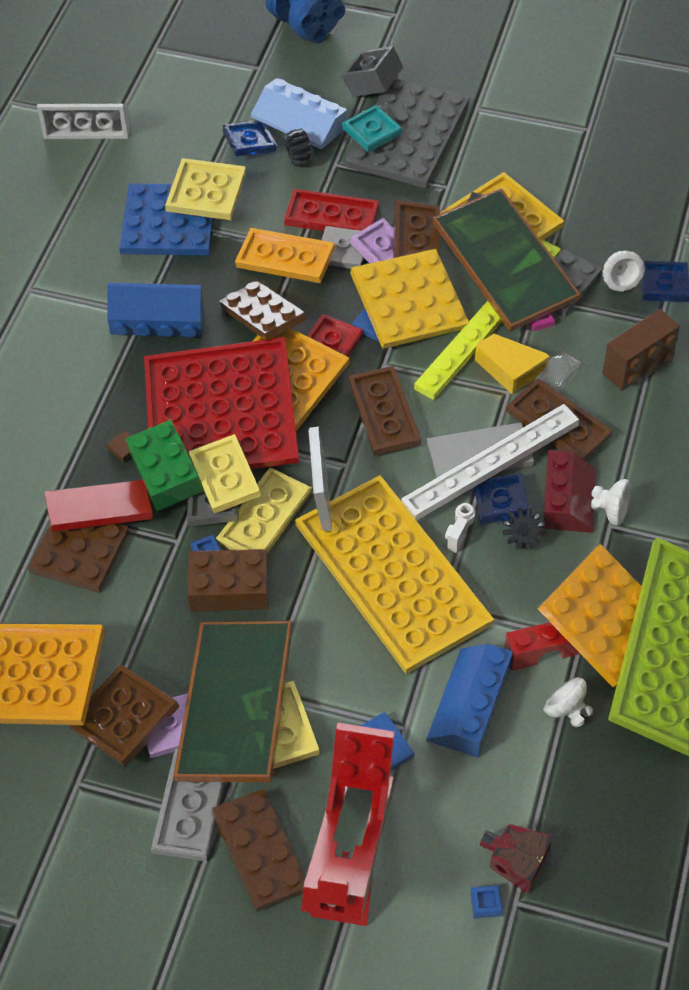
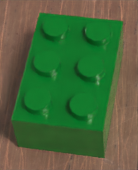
M172 420L125 438L130 454L157 511L203 492L199 476Z

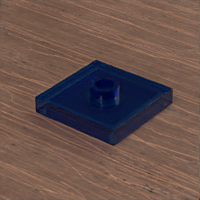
M259 120L223 125L222 131L236 157L276 152L277 144L266 124Z
M643 261L645 272L641 280L642 300L689 302L688 262Z
M522 473L489 478L474 487L481 524L510 520L509 511L517 516V507L522 508L523 514L526 513V509L529 507Z

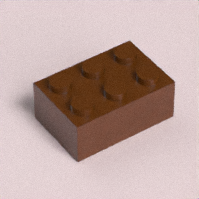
M661 309L649 315L607 343L602 374L621 391L628 386H634L640 378L646 374L653 373L658 366L664 362L668 363L674 357L680 325Z
M266 549L189 551L187 596L190 612L268 609V561Z

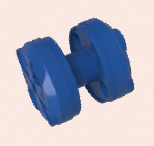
M266 0V7L274 17L289 23L291 29L303 40L313 41L314 43H320L346 12L343 0Z

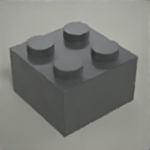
M394 46L361 51L342 74V78L352 97L360 95L364 97L373 93L383 94L389 90V86L398 77V74L403 69V65Z

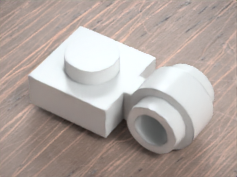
M463 503L456 508V522L454 525H449L445 535V539H448L447 550L454 553L458 552L467 534V528L475 521V509L468 503Z

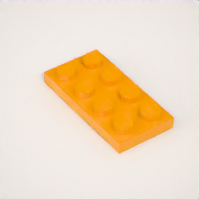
M250 228L235 260L237 268L321 283L335 251V244L333 242Z

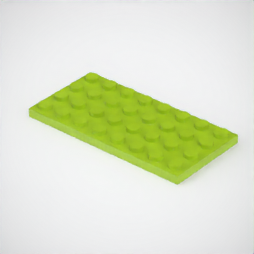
M657 537L652 543L608 720L689 756V551Z

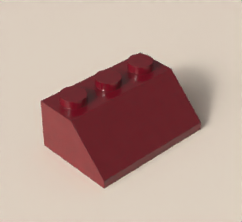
M548 450L543 509L545 526L542 529L593 533L594 509L591 507V503L594 499L592 491L595 487L596 468L574 452Z

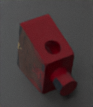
M508 824L501 837L486 830L480 846L493 852L490 861V868L525 893H529L551 849L553 837Z

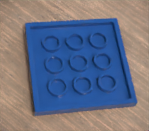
M129 183L119 246L120 254L209 255L213 218L167 212L165 205L173 184Z

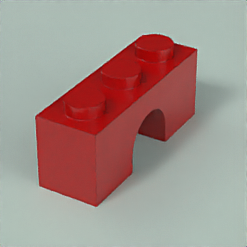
M551 622L506 633L504 649L513 651L512 671L538 665L539 658L551 651H560L562 658L580 654Z

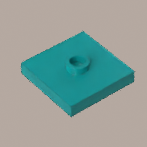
M377 105L342 123V129L367 152L402 135L403 129Z

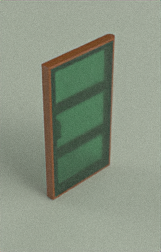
M502 188L433 217V224L510 332L572 304L582 297Z
M291 621L202 622L200 624L173 775L174 781L272 782L293 631Z

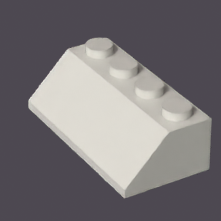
M37 104L44 139H128L130 116L128 105Z

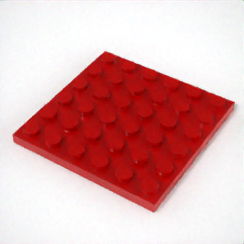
M285 337L274 338L269 341L259 340L144 356L148 429L172 420L189 458V451L235 434L250 469L300 463Z

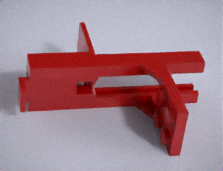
M337 723L326 812L303 886L301 911L310 912L311 917L366 926L368 923L374 865L392 794L393 777H390L395 737V732ZM348 787L373 791L372 805L361 846H355L352 859L349 858L350 852L342 851L341 857L336 856L338 843L333 841Z

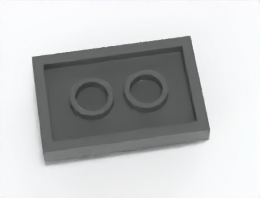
M565 249L555 258L582 297L602 274V268ZM547 270L530 286L526 297L543 305L566 295V292L552 273ZM578 301L555 312L565 317Z

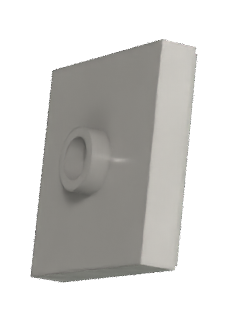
M325 227L322 241L335 244V251L328 266L351 269L352 267L362 265L364 257L349 242L352 236L361 231Z

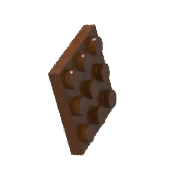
M116 523L51 532V527L49 526L28 566L29 573L100 593L129 534L128 526Z
M120 664L91 695L85 724L67 726L123 767H126L180 706L176 700Z

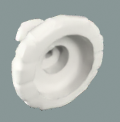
M616 252L604 264V281L614 291L624 292L631 290L640 283L644 276V262L634 252Z
M619 480L609 491L603 490L602 486H595L592 491L594 499L592 500L591 507L594 510L599 508L605 509L610 523L618 527L623 523L629 506L631 494L629 480Z
M580 677L573 678L559 687L546 701L543 711L555 718L567 715L571 719L570 723L572 726H582L584 718L580 714L587 717L593 713V708L583 702L587 691L584 679Z

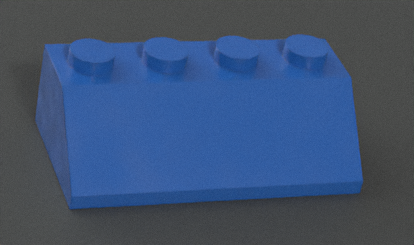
M108 283L107 320L110 334L202 337L205 312L201 285Z
M490 644L460 649L426 741L477 758L479 757L511 668L513 651Z

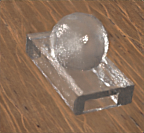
M562 351L559 355L550 358L547 367L537 378L558 392L581 369L582 362Z

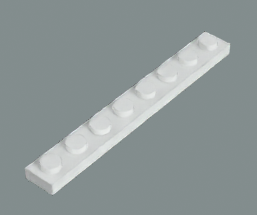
M563 404L408 494L401 501L417 521L579 426V419Z

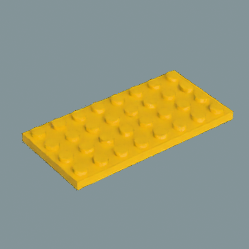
M381 475L330 501L332 530L324 531L322 529L317 508L295 519L297 528L405 674L410 673L494 625V619Z

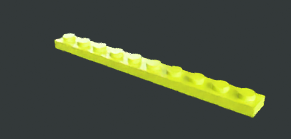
M541 240L554 259L561 253L560 248ZM534 249L511 275L542 262ZM541 274L496 294L509 313L527 294V290ZM488 301L414 383V390L435 400L475 354L478 342L488 338L502 323V320Z

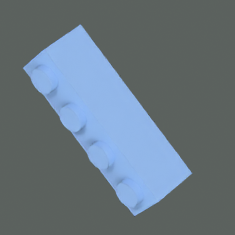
M276 78L264 87L251 113V117L284 133L302 128L307 133L311 145L322 149L344 132L342 123L346 121L347 109L340 107L336 103H331L318 95L311 94L300 87L291 85L285 80Z

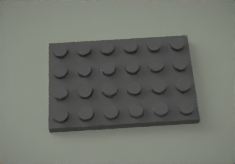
M395 79L389 86V90L380 95L376 105L403 128L402 135L370 152H367L355 141L345 160V167L427 188L469 104V97Z

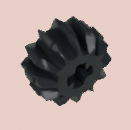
M302 128L286 133L284 145L291 163L298 167L312 162L314 154L307 133Z
M517 507V516L511 511L508 512L512 522L503 520V525L510 528L504 529L502 533L503 535H511L507 539L508 544H512L517 540L515 547L520 549L522 542H525V547L529 550L531 549L529 541L532 540L536 545H539L540 542L535 536H545L544 531L537 529L544 527L545 522H536L541 516L539 512L530 517L532 514L531 507L526 509L525 514H523L521 507ZM522 522H525L527 526L529 524L531 528L527 529L526 534H522L521 531L517 532Z

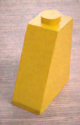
M493 334L486 339L480 340L476 345L475 361L512 395L548 371L550 357L548 354L499 335Z

